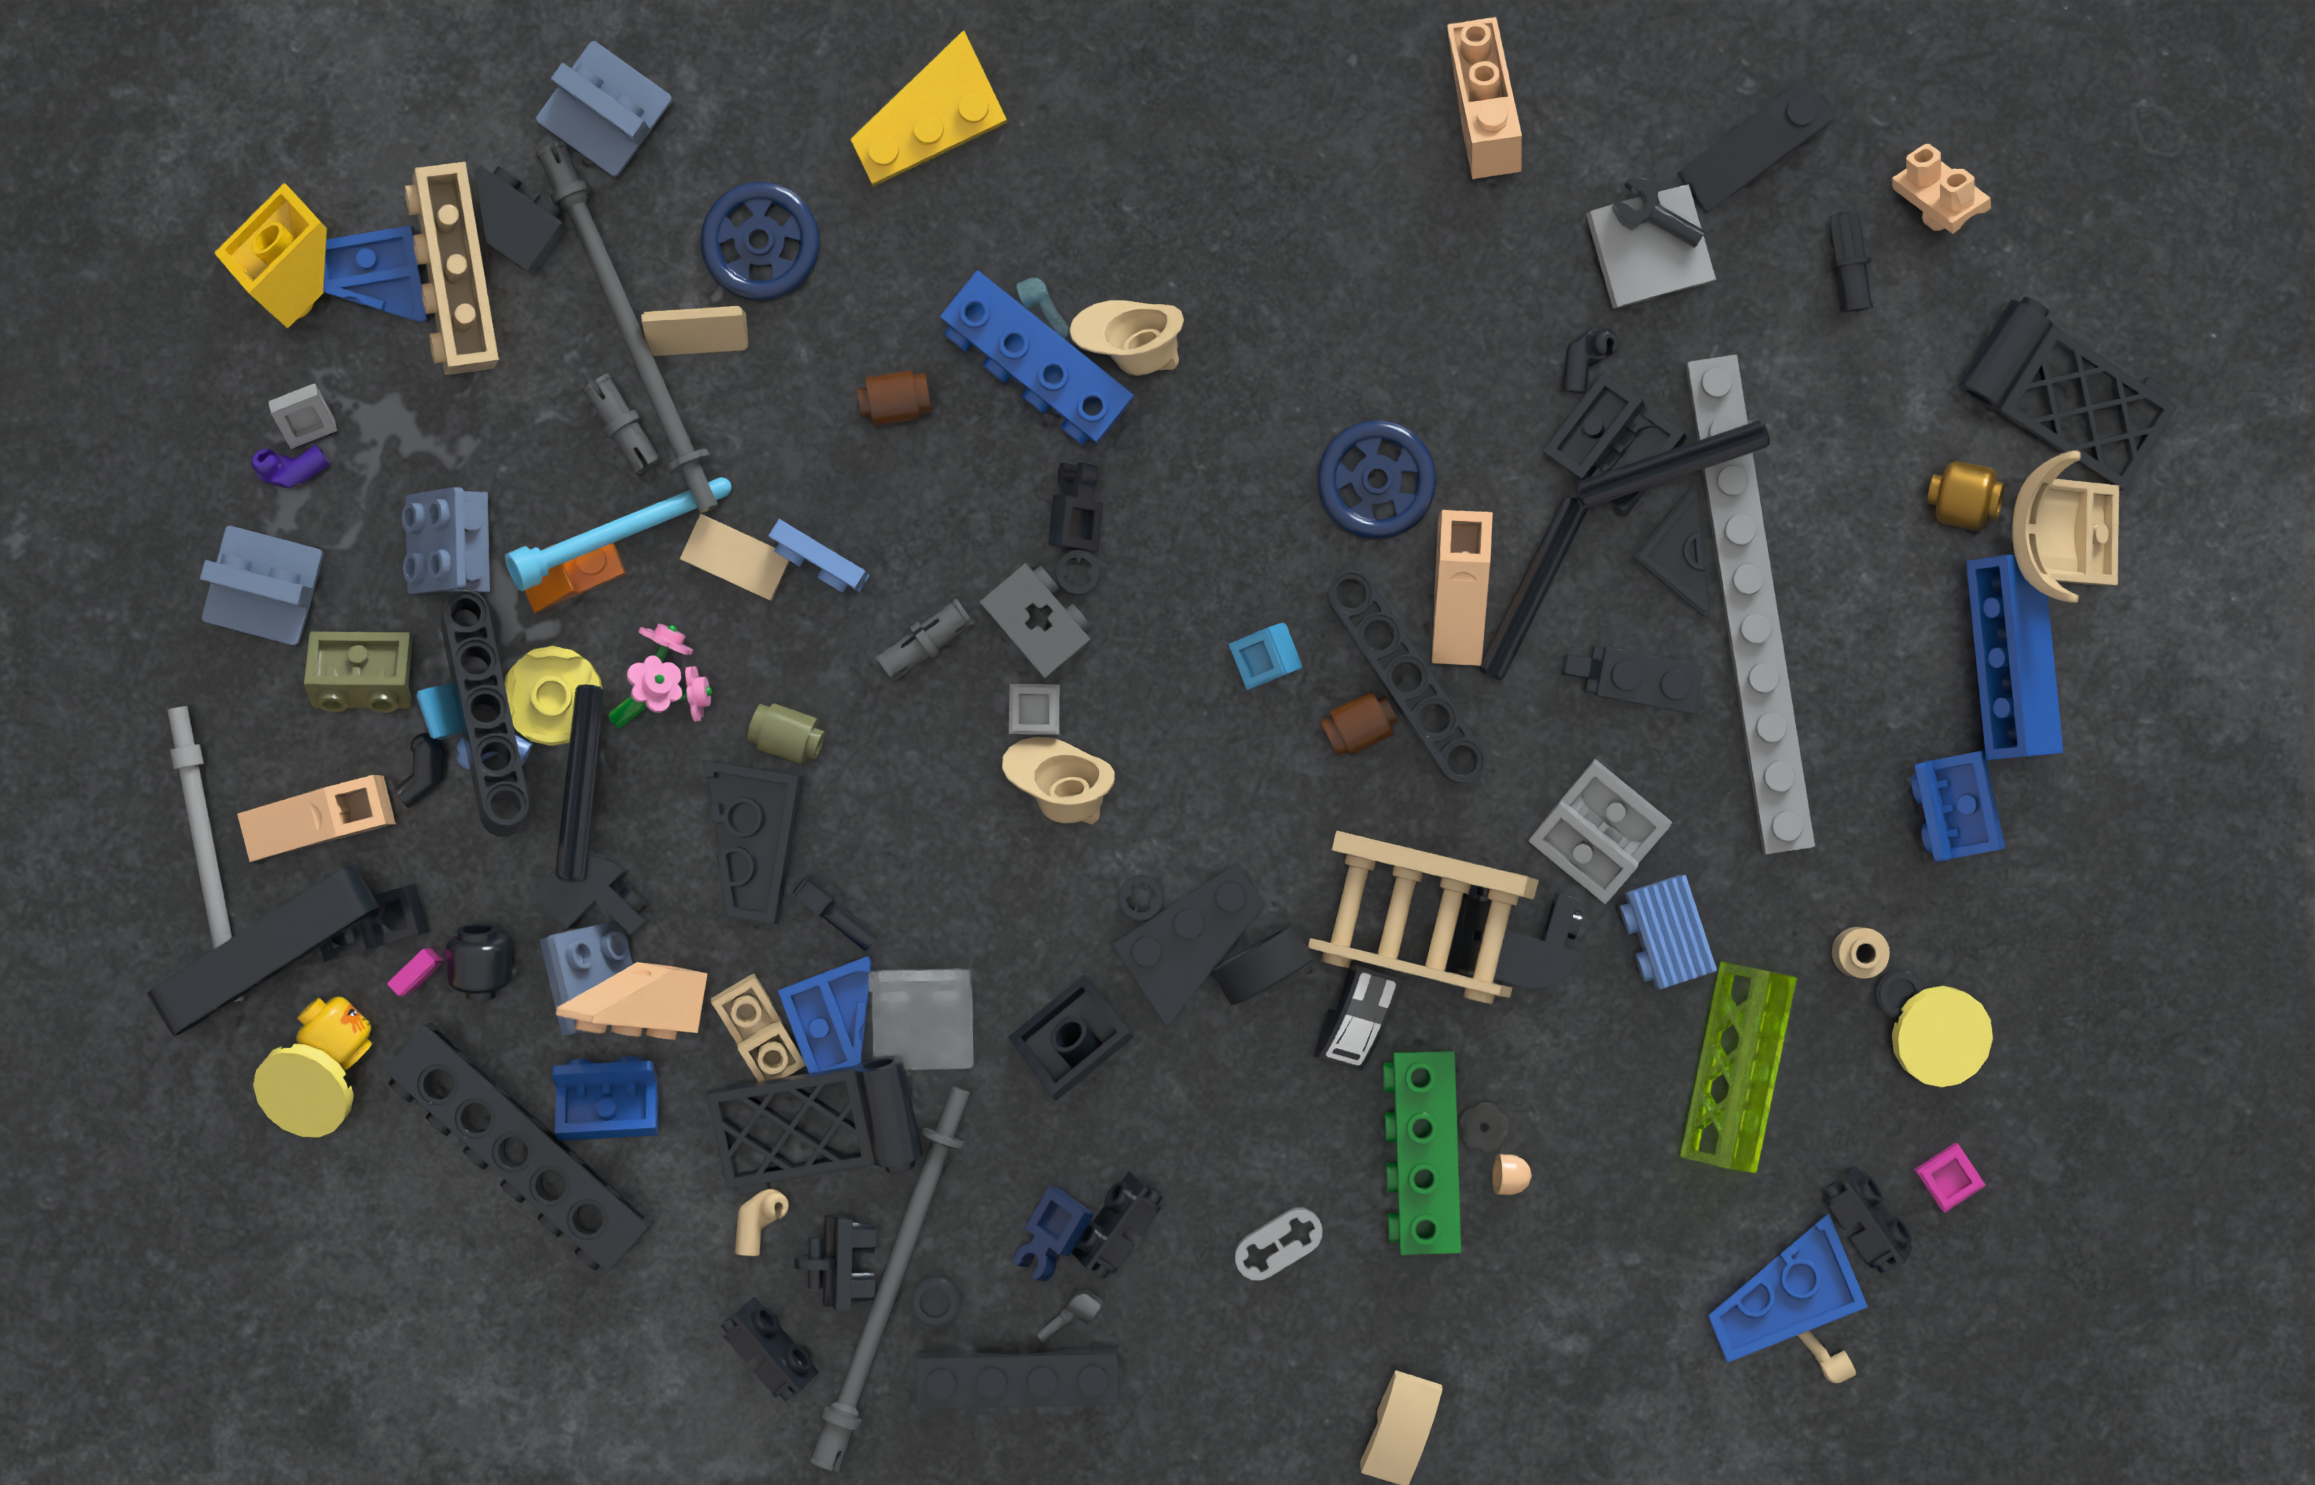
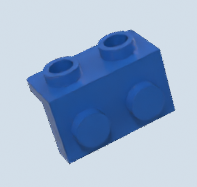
M1985 750L1915 764L1916 774L1912 775L1911 785L1916 802L1922 804L1926 823L1922 824V839L1927 852H1933L1936 863L2005 848Z
M634 1056L622 1057L615 1062L594 1063L587 1059H574L568 1061L565 1065H555L552 1067V1078L556 1086L555 1135L558 1141L658 1136V1077L652 1061H645Z

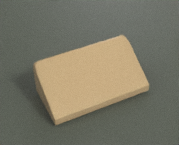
M740 306L653 311L641 314L646 342L653 356L742 351L748 348L747 316Z

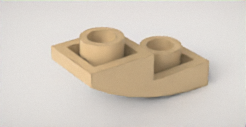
M754 973L711 998L712 1005L736 1041L740 1054L758 1082L788 1077L806 1066L793 1037Z
M1395 1370L1377 1409L1378 1423L1361 1458V1473L1398 1485H1409L1434 1421L1442 1394L1441 1384Z

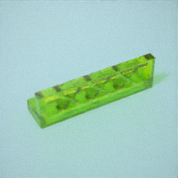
M1720 961L1680 1157L1726 1169L1757 1173L1797 977ZM1735 975L1751 978L1748 997L1739 1006H1736L1731 997ZM1733 1024L1739 1034L1737 1049L1726 1055L1721 1046L1723 1031ZM1723 1073L1729 1083L1727 1098L1716 1105L1710 1093L1712 1082ZM1712 1122L1719 1133L1715 1154L1699 1151L1702 1130Z

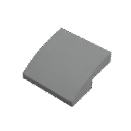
M1689 184L1658 192L1661 206L1701 228ZM1641 197L1622 201L1635 210H1640L1643 206ZM1612 205L1586 213L1613 309L1656 299L1664 294L1705 285L1716 280L1704 236H1702L1698 245L1693 248L1651 222L1639 224L1634 230H1629L1620 224L1612 210Z
M1594 759L1540 824L1528 842L1606 905L1637 869L1639 862L1669 829L1672 821Z

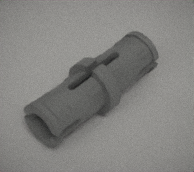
M605 374L595 379L597 384L589 383L582 389L584 395H587L606 425L603 429L608 439L614 438L633 468L635 475L648 470L647 464L654 466L661 461L662 456L660 453L658 454L638 423L642 419L637 410H630L613 383L610 374Z
M954 599L943 610L921 625L917 621L910 627L912 630L910 633L875 657L892 681L896 682L910 669L929 656L932 659L941 654L940 648L969 627L975 625V623L959 601Z

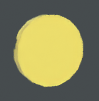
M555 646L533 649L525 654L524 657L512 666L504 682L512 722L516 731L531 742L549 746L568 744L570 742L575 688L578 685L589 684L599 686L602 689L601 679L588 660L573 650Z
M1947 986L1924 989L1910 998L1901 1009L1903 1013L1899 1017L1898 1024L1896 1022L1892 1031L1893 1049L1902 1068L1922 1083L1937 1087L1961 1084L1975 1075L1988 1058L1993 1040L1991 1019L1983 1005L1966 992Z
M293 1044L291 1048L281 1049L279 1047L272 1050L255 1073L253 1084L258 1104L267 1117L283 1130L301 1137H322L334 1132L350 1113L354 1097L352 1087L348 1088L347 1083L343 1079L346 1073L340 1064L324 1051L305 1044Z

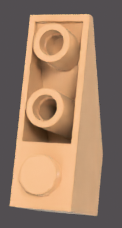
M1496 17L1447 24L1463 137L1472 179L1522 172V134Z
M1442 510L1438 514L1431 664L1480 666L1482 663L1493 512Z
M371 775L332 785L237 814L250 862L396 824L384 776Z
M637 962L557 1007L556 1015L576 1019L575 1029L606 1033L608 1024L612 1025L611 1032L641 1037L642 1028H647V1036L676 1040L677 1031L698 1033L708 973L674 966Z

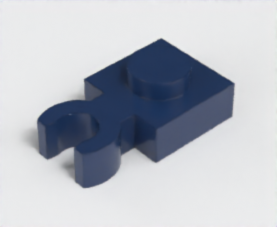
M1048 1186L1024 1228L1034 1235L1031 1243L1025 1244L1018 1249L1013 1263L1017 1266L1028 1268L1036 1256L1038 1265L1032 1274V1278L1038 1281H1048L1056 1269V1254L1070 1257L1094 1213L1059 1187Z

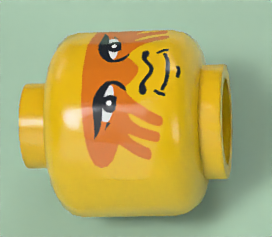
M318 997L297 1017L303 1024L296 1035L297 1043L324 1051L338 1062L344 1071L358 1061L372 1045V1042L368 1039L371 1032L370 1023L343 997H334L326 1003Z

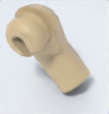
M775 1189L763 1190L739 1208L735 1254L747 1256L760 1255L762 1229L776 1219L783 1218L788 1212V1200L781 1192Z

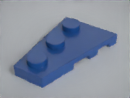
M1828 1213L1707 1317L1724 1359L1728 1363L1865 1309L1868 1306Z

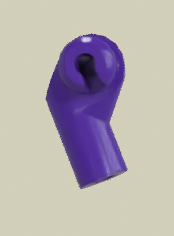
M317 444L297 458L274 453L272 449H261L254 454L251 462L256 476L261 481L286 489H294L301 486L331 465Z

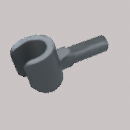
M1087 1289L1077 1291L1067 1307L1060 1312V1315L1037 1333L1038 1338L1041 1342L1045 1343L1069 1324L1074 1316L1088 1325L1100 1310L1103 1303L1102 1299Z

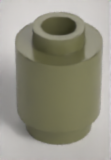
M775 703L770 707L759 704L749 726L747 741L756 744L758 751L803 766L808 757L812 759L818 757L825 738V731L818 729L819 718Z

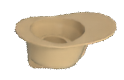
M1109 300L1082 310L1073 319L1069 331L1072 341L1081 349L1109 355L1122 371L1128 375L1140 376L1157 370H1173L1177 367L1179 358L1176 335L1182 328L1184 318L1181 310L1172 305H1152L1125 300Z
M1032 737L1020 740L1010 746L1003 756L1002 770L1007 779L1019 789L1034 796L1041 811L1047 818L1054 822L1065 824L1080 821L1095 824L1098 821L1103 796L1109 792L1115 780V772L1109 763L1052 737Z

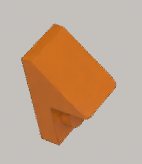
M611 543L548 569L549 574L542 577L541 584L524 591L534 613H538L624 576L627 573L614 543Z

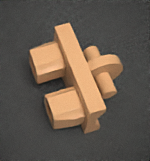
M1924 144L1907 155V169L1892 178L1893 189L1923 211L1922 219L1924 224L1934 231H1940L1945 228L1953 234L1971 216L1985 213L1991 209V198L1975 187L1974 177L1964 169L1949 168L1941 162V152L1930 144Z

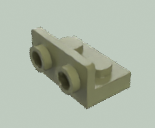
M310 632L304 686L312 707L328 712H342L347 708H369L381 713L411 708L412 696L408 684L413 641L410 632Z

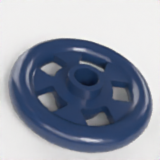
M750 182L727 191L712 205L703 222L700 245L703 260L709 273L725 290L749 300H771L790 293L808 277L817 260L820 237L815 217L800 196L790 189L775 183ZM746 204L753 213V217L746 219L738 228H735L728 217L737 208ZM772 204L778 205L790 214L785 224L781 227L776 221L765 216ZM760 231L765 232L768 235L767 245L761 249L753 248L750 243L752 235ZM785 238L800 241L798 254L794 262L780 258L784 250ZM734 239L736 250L741 258L727 264L720 244ZM771 264L772 279L763 281L750 280L751 265L766 266Z
M1364 421L1343 430L1327 446L1318 467V492L1326 512L1341 528L1362 538L1387 539L1410 530L1425 516L1432 504L1436 491V469L1428 448L1412 431L1389 421ZM1382 440L1391 442L1402 449L1396 462L1387 456L1377 455V450ZM1356 446L1366 457L1356 465L1354 471H1350L1341 462L1345 455ZM1374 470L1382 471L1387 478L1386 485L1379 489L1370 486L1368 483L1369 473ZM1402 471L1416 472L1417 483L1414 494L1401 493L1399 491L1402 484ZM1352 483L1355 493L1362 501L1349 509L1342 500L1339 489ZM1393 501L1396 515L1386 519H1374L1372 505Z

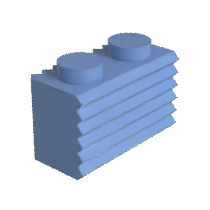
M1678 875L1624 893L1627 904L1619 906L1628 934L1637 932L1643 951L1636 953L1635 957L1644 982L1652 980L1655 988L1663 989L1717 971L1686 875Z

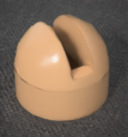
M1497 1154L1492 1168V1185L1495 1194L1513 1195L1522 1192L1528 1187L1532 1177L1529 1165L1518 1156Z

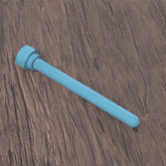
M717 478L708 482L716 500L726 497L731 492V483L726 478ZM688 490L541 551L537 547L529 549L527 546L521 547L505 555L506 565L516 587L520 591H524L541 584L542 577L549 574L548 569L698 507L691 491Z

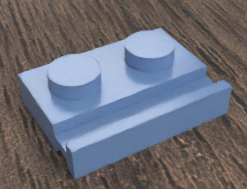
M778 519L769 534L770 538L779 543L774 552L799 567L804 559L822 570L817 578L842 593L847 585L860 592L870 576L865 570Z

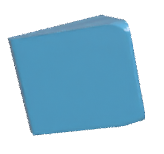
M1285 623L1265 628L1228 644L1246 690L1302 668L1301 660Z
M452 683L417 691L418 694L416 696L429 734L433 739L444 740L462 733Z

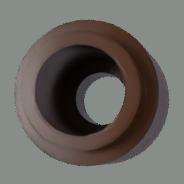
M912 370L865 377L866 387L857 389L862 418L872 417L873 427L920 419V414L932 412L925 373L913 374Z
M1371 690L1329 711L1331 716L1320 721L1337 757L1347 752L1352 756L1393 736L1394 734L1390 726L1397 723L1398 719L1386 695L1376 699Z

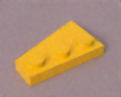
M963 30L851 138L873 187L1007 123L1002 108L965 31Z

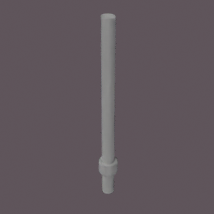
M183 706L167 710L175 748L170 750L173 769H179L210 934L213 949L231 939L232 935L199 765L204 764L200 744L195 745L188 707ZM242 996L234 1002L244 1000V997Z

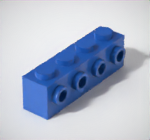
M978 270L940 316L942 323L947 326V329L943 332L947 339L964 352H967L971 346L986 357L982 366L1004 384L1010 377L1026 389L1021 394V397L1043 415L1050 408L1065 420L1060 428L1082 446L1087 440L1098 446L1134 401V394Z
M2002 555L1966 561L1986 760L2064 753L2048 596L2038 591L2024 578L2017 565L2015 555Z

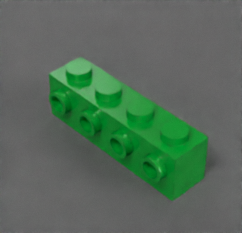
M1452 1049L1391 1051L1392 1062H1383L1384 1092H1393V1112L1384 1113L1385 1142H1394L1395 1162L1386 1163L1387 1193L1396 1192L1397 1207L1396 1213H1388L1389 1243H1398L1400 1255L1461 1253L1455 1051Z

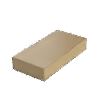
M700 514L680 557L681 560L770 601L773 600L790 563L789 560L774 552L776 548L703 514Z

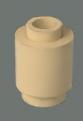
M1861 927L1848 928L1836 937L1832 945L1834 964L1842 973L1857 978L1874 977L1885 969L1889 961L1890 951L1888 943L1879 932L1873 929ZM1866 943L1869 947V957L1865 963H1861L1856 957V950L1860 945Z

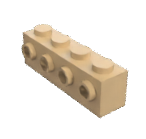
M459 162L415 168L412 177L413 185L405 186V198L409 216L418 215L421 234L413 235V245L417 265L426 264L429 283L421 284V292L425 313H434L437 333L429 334L434 364L443 363L444 375L494 369L499 359L466 163Z

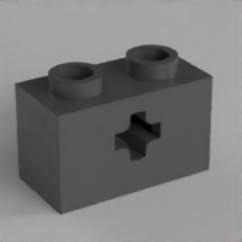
M1025 563L983 598L980 603L1045 680H1047L1091 642V639L1085 632L1092 625L1074 604H1071L1065 610L1053 596L1059 589L1058 585L1041 566L1032 571ZM1034 605L1040 611L1045 610L1047 607L1052 610L1048 617L1052 626L1047 631H1044L1039 626L1032 630L1027 627V624L1031 621L1028 610Z

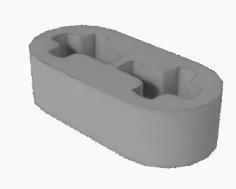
M1296 1207L1284 1212L1245 1236L1238 1243L1235 1250V1262L1238 1270L1244 1277L1251 1280H1264L1312 1252L1322 1239L1323 1228L1319 1218L1313 1211ZM1298 1218L1301 1223H1306L1310 1220L1313 1223L1314 1227L1308 1231L1310 1240L1307 1243L1302 1244L1298 1238L1291 1240L1285 1245H1282L1279 1239L1292 1230L1289 1223L1292 1219ZM1273 1242L1276 1244L1278 1249L1266 1257L1268 1266L1265 1269L1259 1270L1255 1264L1249 1267L1244 1264L1243 1261L1249 1257L1247 1250L1249 1245L1255 1244L1258 1249H1264Z

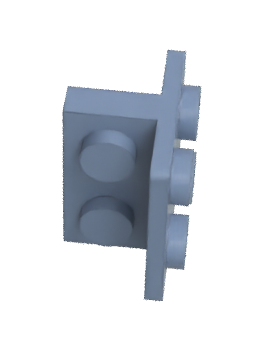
M591 41L572 68L562 62L551 77L557 89L539 112L536 120L562 141H565L569 146L611 176L617 177L669 107L672 97L596 41Z
M452 487L406 495L405 506L402 512V525L406 531L407 555L403 562V574L407 581L408 593L425 594L457 592L459 590H472L477 593L490 592L488 492L464 491L463 488Z
M227 526L217 562L205 560L201 573V580L211 582L202 613V620L207 623L294 646L299 645L324 556L323 551L246 529Z
M617 921L558 933L539 939L556 1011L557 1007L633 965L625 929ZM558 1016L562 1037L585 1032L575 1029L576 1019Z

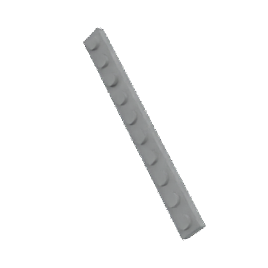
M1737 354L1691 361L1685 364L1697 441L1748 424ZM1752 452L1702 469L1762 851L1763 855L1815 847Z

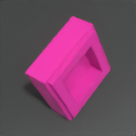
M424 948L387 985L398 996L411 995L443 964V959L432 948Z
M1957 1143L1950 1145L1914 1169V1172L1943 1213L1986 1186Z

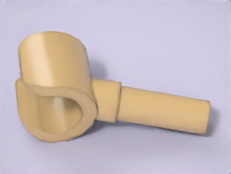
M1810 1331L1797 1335L1816 1356L1815 1358L1819 1362L1822 1372L1828 1381L1841 1383L1856 1375L1855 1368L1845 1351L1830 1357L1827 1350Z

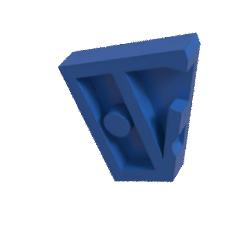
M409 225L326 239L323 293L420 323L430 322L429 314L425 313L421 284L424 283L421 266L417 265L414 252V227Z
M870 956L778 990L809 1073L855 1066L862 1062L872 966Z

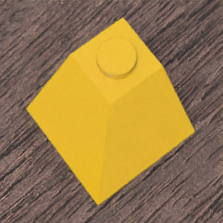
M284 183L214 254L245 290L286 328H289L297 319L305 316L312 309L314 302L323 294L327 228Z

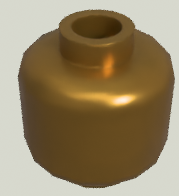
M1953 461L1946 466L1943 476L1933 475L1927 503L1936 505V516L1940 523L1978 531L1985 528L1989 521H1997L2002 506L2005 483L1998 482L1996 471L1990 467Z

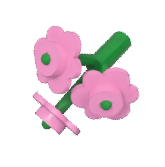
M658 624L655 631L640 627L638 632L659 643V646L654 656H649L645 659L644 663H635L628 669L627 679L634 687L631 690V695L609 712L610 721L617 728H623L647 707L653 712L661 713L669 707L670 702L687 699L694 722L700 721L704 717V707L711 704L712 689L709 687L707 678L699 677L696 666L686 667L687 689H681L677 685L681 680L680 669L673 663H663L669 648L685 655L692 654L693 649L683 644L685 635L678 632L674 625L667 627Z

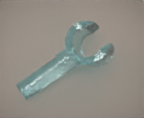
M1032 277L1016 284L1018 294L1026 309L1040 304L1044 315L1062 338L1070 334V328L1055 309L1043 281Z

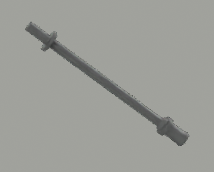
M565 141L555 142L553 144L555 147L553 153L549 145L545 146L536 153V156L540 160L554 191L550 197L556 207H561V209L569 213L676 458L666 468L670 474L682 472L699 512L709 511L717 507L718 503L700 463L707 460L710 454L707 449H693L586 205L591 189L586 180L580 179Z
M951 1086L936 1130L923 1128L921 1135L931 1141L839 1398L830 1407H824L821 1415L825 1422L813 1455L809 1459L812 1464L821 1468L840 1472L841 1463L853 1430L858 1431L862 1420L858 1417L859 1413L856 1407L950 1148L955 1150L963 1149L965 1142L954 1136L970 1092L961 1088Z

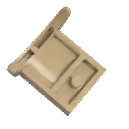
M2070 451L2051 458L2031 473L2018 493L2012 523L2014 554L2024 578L2041 593L2060 601L2074 603L2078 602V595L2064 589L2057 582L2099 586L2118 585L2119 486L2056 479L2065 468L2080 460L2081 454L2079 451Z

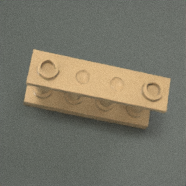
M1336 831L1332 850L1347 854L1345 864L1349 865L1331 942L1312 938L1309 940L1308 948L1323 952L1322 962L1349 968L1352 959L1462 986L1465 987L1463 997L1493 1004L1495 995L1510 998L1512 988L1494 984L1493 980L1511 906H1517L1519 896L1534 900L1538 884L1537 879ZM1376 861L1393 865L1392 875L1397 876L1378 954L1350 947L1368 871H1374ZM1423 873L1442 877L1439 887L1444 888L1425 966L1397 959L1416 881H1422ZM1471 885H1476L1489 889L1487 899H1491L1492 902L1474 976L1470 978L1446 972L1445 968L1463 894H1469Z

